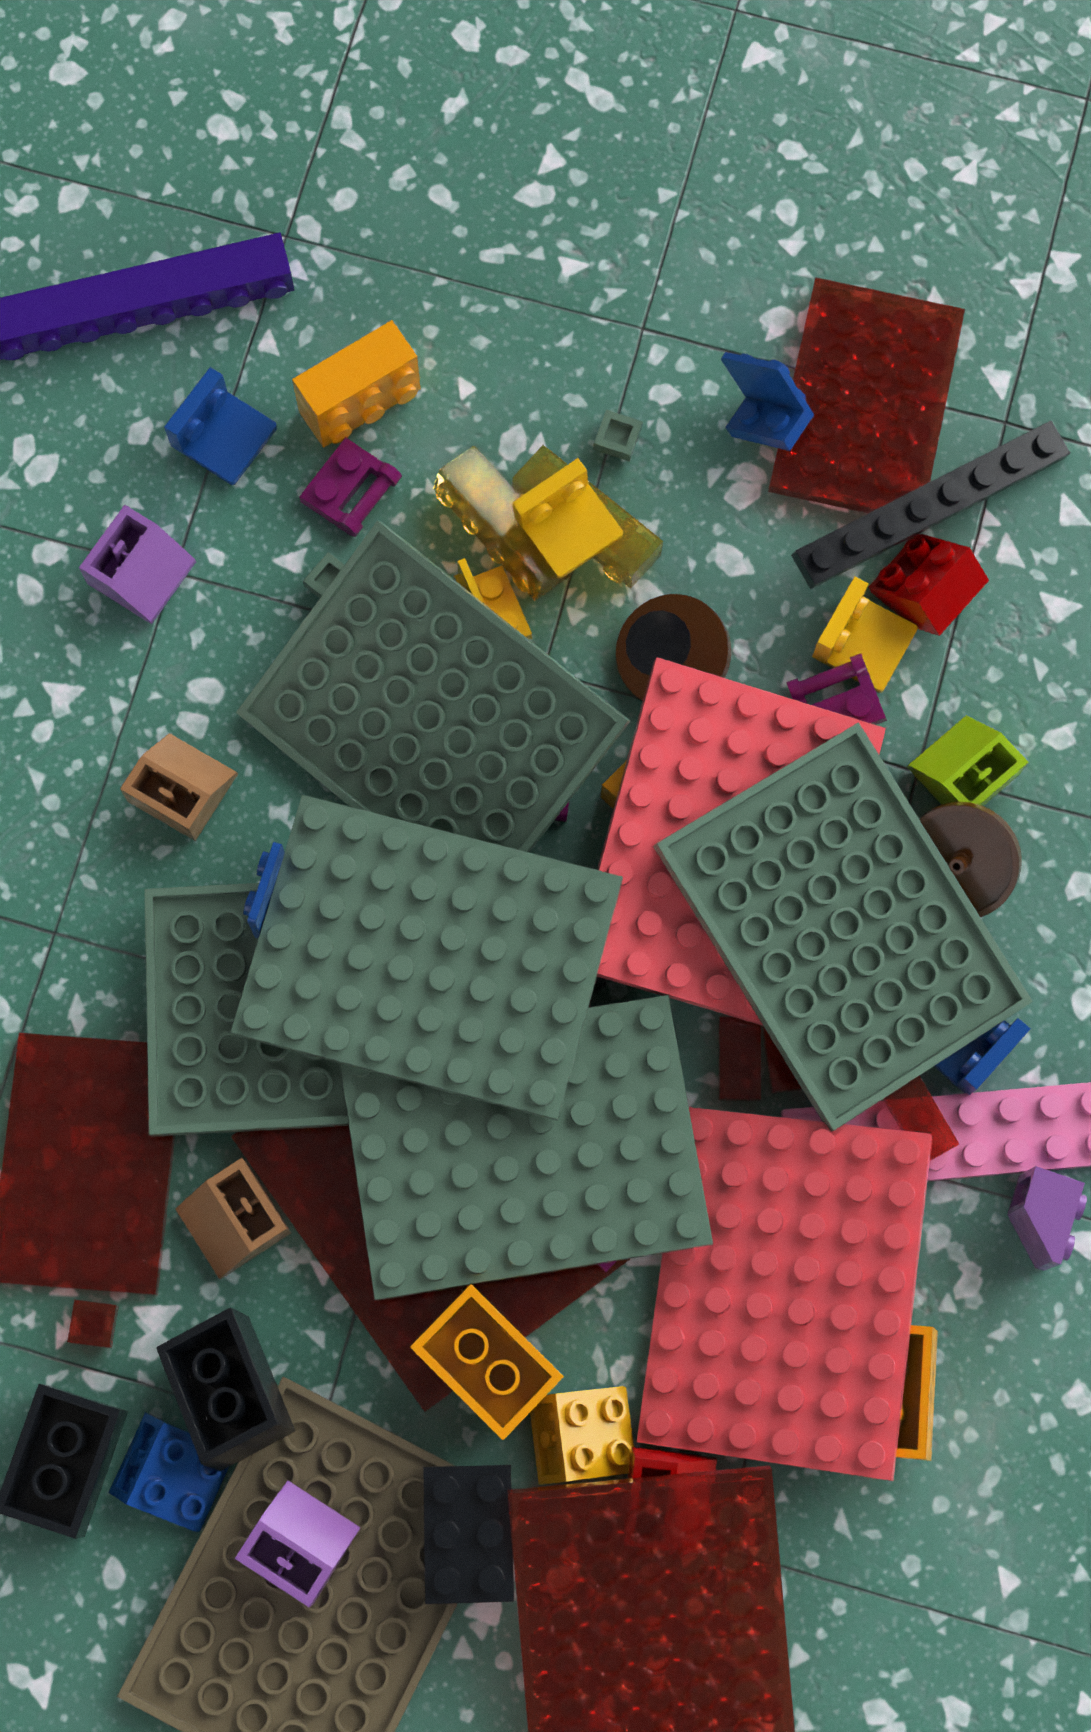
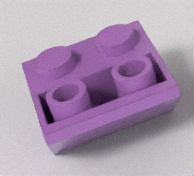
M124 505L79 566V569L89 586L152 624L195 565L196 560L157 524Z
M1037 1166L1019 1175L1007 1215L1034 1267L1044 1271L1061 1265L1062 1260L1068 1261L1075 1244V1236L1070 1235L1074 1219L1080 1220L1083 1215L1087 1196L1082 1195L1084 1182Z
M287 1480L255 1525L235 1559L307 1607H311L361 1527Z

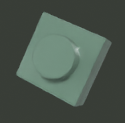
M606 410L594 441L593 450L630 462L642 430L643 421Z
M328 552L303 580L304 587L321 598L344 564Z

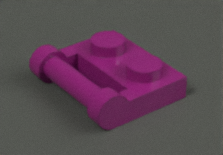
M345 437L299 497L301 503L350 536L356 537L363 528L361 523L388 488L396 486L402 475L395 467L389 463H383ZM370 473L377 477L352 511L349 514L342 512L343 508Z
M861 653L850 657V662L802 681L796 678L786 682L792 699L808 704L805 698L806 695L857 676L861 686L812 705L874 725L887 721Z

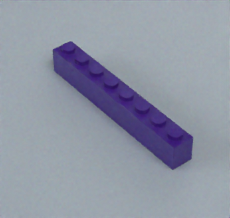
M281 232L1 297L0 360H17L25 354L40 350L46 352L55 351L61 348L62 345L74 342L89 343L96 341L100 336L108 334H127L135 331L138 327L151 324L166 325L173 322L176 318L189 315L204 316L212 310L223 307H242L250 301L257 299L280 298L287 292L295 291Z

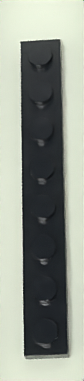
M1049 421L795 550L791 556L809 588L813 589L1065 459L1070 454V451L1053 422Z

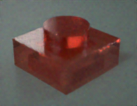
M74 1299L67 1342L112 1348L119 1306Z

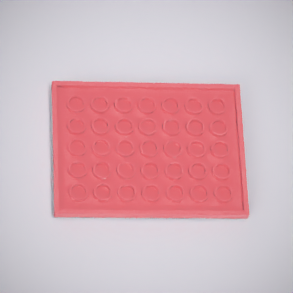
M657 657L651 669L597 868L599 871L623 877L597 977L661 996L669 995L671 999L763 1025L653 846L858 722L880 755L886 728Z
M689 1107L713 1245L662 1253L636 1442L894 1481L932 1135L847 1124L831 1131L825 1122Z

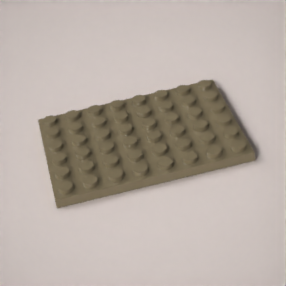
M283 1376L278 1389L296 1431L238 1462L117 1697L181 1732H395L458 1604H425L423 1467L455 1465ZM287 1480L361 1527L311 1607H307L235 1559L255 1525Z

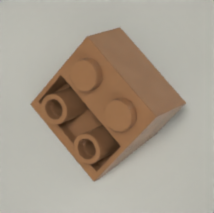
M169 733L140 757L120 790L127 802L196 841L238 773Z
M240 1158L206 1180L175 1208L220 1280L291 1234L243 1158Z

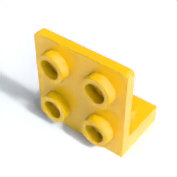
M579 458L512 502L514 518L560 579L623 537V530L588 484L587 469Z
M466 559L458 560V574L454 575L453 579L526 638L532 639V632L503 566L501 565L473 576Z
M854 576L820 636L812 657L831 668H835L850 662V657L861 653L875 691L882 693L916 634L918 627L864 597L869 583ZM857 676L852 677V679L859 682Z
M619 1386L546 1395L530 1412L539 1485L628 1474L631 1447H634L626 1387Z

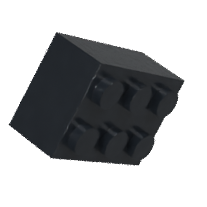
M230 1307L156 1347L201 1465L222 1471L296 1431L249 1316Z
M38 1384L0 1490V1514L74 1539L85 1537L128 1411L50 1385Z
M511 1465L423 1467L425 1604L514 1602Z

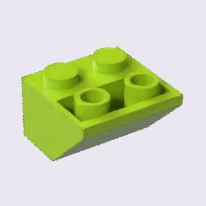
M966 715L913 760L907 768L941 804L971 802L984 806L1016 779L1029 762L1001 732Z

